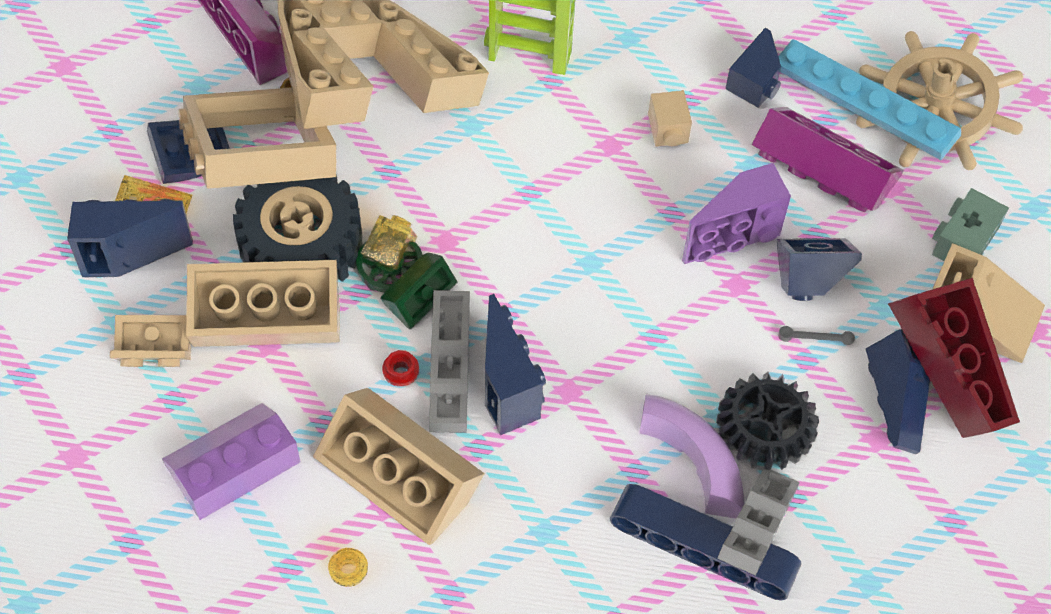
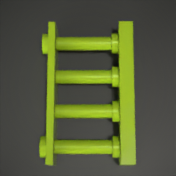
M489 0V27H487L484 37V46L489 47L488 61L495 62L499 47L504 46L548 55V59H553L552 73L565 75L572 53L576 0ZM503 2L550 11V15L556 16V18L553 17L552 20L506 12L503 11ZM503 25L548 33L549 37L554 39L548 42L502 33Z

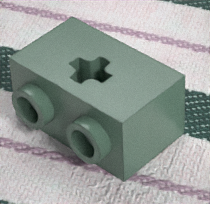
M971 188L964 200L960 197L955 200L948 213V216L952 217L948 223L942 221L936 229L932 239L937 241L932 255L945 261L952 243L983 255L999 230L1009 207Z

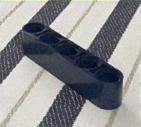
M627 484L609 518L611 524L623 533L774 600L782 601L788 598L802 565L801 560L795 554L772 543L756 575L717 559L733 526L637 484Z

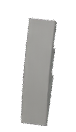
M434 290L429 432L467 433L470 291Z
M764 467L750 490L745 505L737 516L717 559L756 575L800 482L771 469L766 470Z

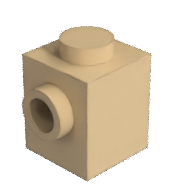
M684 90L652 93L648 117L655 147L678 146L689 143L692 120Z

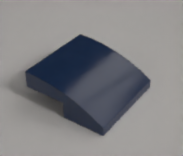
M179 120L148 122L146 132L162 183H175L201 177L202 174L196 175L194 160L190 159L188 144L185 145L183 129L180 130ZM223 127L206 128L215 150L230 149Z

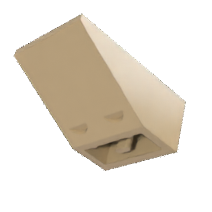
M952 243L932 289L973 278L997 353L1022 363L1045 305L990 259Z

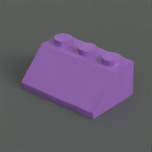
M260 403L162 458V461L198 519L201 520L299 464L300 457L295 439L278 414L265 404Z

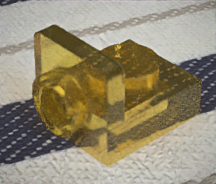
M379 215L361 254L368 259L396 270L409 242L415 243L418 236L410 228L412 224L409 221L396 215H392L391 219Z

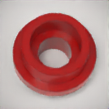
M394 351L383 362V376L388 383L394 386H407L413 383L419 375L418 360L407 351ZM400 367L407 369V371L403 373L395 372V370Z

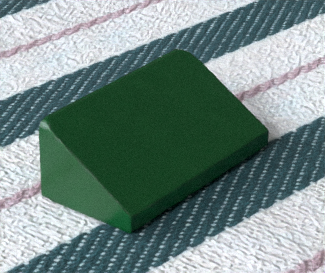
M427 252L380 299L408 329H412L433 308L434 290L450 291L458 281L442 255Z

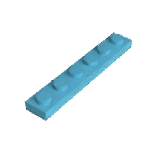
M792 39L778 56L781 64L780 72L939 160L944 158L961 136L960 127L795 39Z

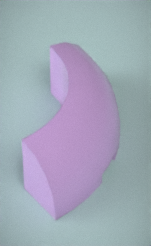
M646 393L639 433L660 439L679 452L684 451L697 468L696 473L699 476L705 495V514L736 519L745 504L743 485L734 456L725 441L708 422L692 410L675 401Z

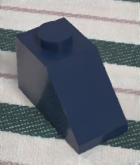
M765 27L729 68L725 88L757 108L767 98L773 99L781 86V82L778 81L781 64L771 30Z

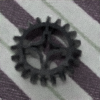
M768 371L763 375L762 380L754 373L749 376L747 382L739 378L734 388L729 387L726 390L724 398L719 403V413L716 418L717 426L720 427L719 435L723 440H727L726 444L730 451L738 450L736 455L738 462L745 457L751 459V469L756 467L758 462L764 463L766 470H770L773 463H776L781 470L787 467L788 461L796 465L802 455L810 452L811 443L815 442L818 432L816 428L819 424V416L814 415L817 409L816 403L807 402L809 398L808 391L797 392V381L790 385L784 383L785 378L783 374L777 380L771 379ZM753 403V411L748 412L746 417L739 418L738 412L746 405ZM795 424L796 432L783 440L781 436L783 430H786L788 425Z

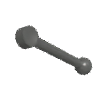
M783 326L778 334L779 339L784 342H789L792 338L842 341L845 345H851L855 341V335L850 331H845L843 334L793 331L791 327Z

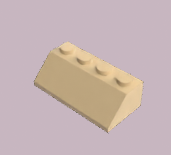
M337 260L187 264L186 337L193 347L340 342Z
M369 388L354 391L343 396L313 455L316 460L428 545L433 544L468 505L485 474Z

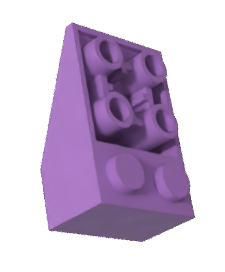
M774 163L740 172L689 221L682 257L683 264L694 261L704 262L714 255L727 251L737 252L747 245L757 242L767 243L780 236L791 195Z

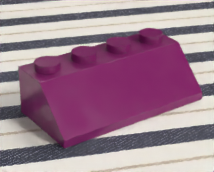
M198 0L259 85H263L288 72L279 26L271 14L267 15L264 12L260 0Z
M789 107L770 108L751 144L760 149L758 155L773 163H776L777 160L789 165L787 170L793 175L802 179H806L807 176L819 182L817 185L819 189L833 196L837 192L849 198L847 203L851 207L862 212H866L867 209L871 211L878 209L904 172V169Z

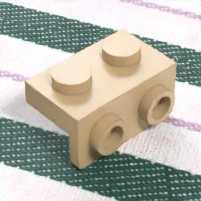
M115 315L114 350H110V358L120 360L121 367H143V360H158V367H180V360H191V343L186 337V315Z

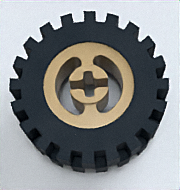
M337 174L336 177L257 184L256 188L247 185L243 189L244 199H237L235 204L236 214H233L234 232L243 263L337 260L338 279L341 282L349 277L348 267L356 268L358 251L363 245L360 208L358 207L355 193L351 194L350 185L345 180L338 183ZM313 215L322 221V224L316 231ZM280 220L284 237L274 230V227Z

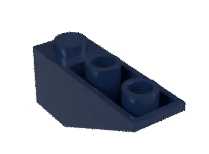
M899 329L865 348L869 360L868 370L874 378L878 392L877 401L884 413L888 427L886 430L887 437L892 443L893 448L916 455L921 450L930 379L903 330Z

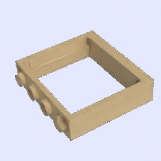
M292 88L183 96V108L178 109L180 130L183 129L185 145L188 144L190 159L194 160L196 175L202 174L207 189L336 177V143L327 126L303 129ZM294 121L304 143L215 150L206 128Z

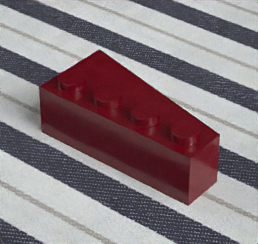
M973 278L888 303L962 438L994 432L1020 423Z

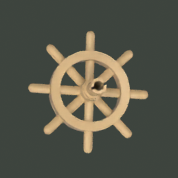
M909 31L905 34L904 38L911 53L896 62L889 72L867 64L862 65L859 69L860 75L883 84V87L894 93H897L898 90L917 97L918 99L911 100V102L958 127L960 125L954 112L973 119L968 124L960 127L961 136L949 150H956L963 167L968 171L975 169L977 165L969 145L982 138L991 126L1013 135H1019L1023 131V126L1020 122L997 114L1000 98L999 89L1020 83L1024 78L1023 73L1015 70L994 76L993 72L983 61L972 55L980 41L976 33L969 34L962 47L956 49L951 47L923 48L916 32ZM920 72L926 87L907 80V78ZM961 74L973 81V83L960 87L956 85ZM982 94L984 106L980 108L962 101V99ZM858 116L856 119V124L860 128L875 125L861 116ZM906 142L907 145L899 158V164L902 167H909L919 151V148Z

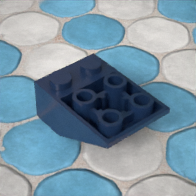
M127 199L123 201L87 200L85 202H72L67 239L82 278L120 277L193 245V238L183 201L171 199L136 201Z
M493 293L489 295L485 407L501 436L541 419L542 403L545 402L543 386L546 385V379L539 364H532L528 356L530 354L529 347L524 336L515 333L512 327L513 318L508 307L505 304L501 306Z

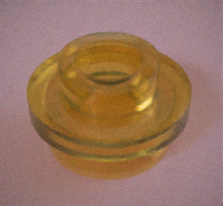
M340 549L329 560V575L340 586H356L365 579L368 573L367 559L357 549ZM347 564H352L356 567L352 573L348 574L342 572L341 569Z

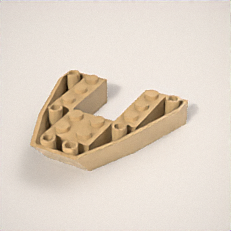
M278 0V17L285 63L303 129L365 121L374 86L352 62L351 59L374 56L423 113L480 105L489 75L487 69L472 53L391 0Z

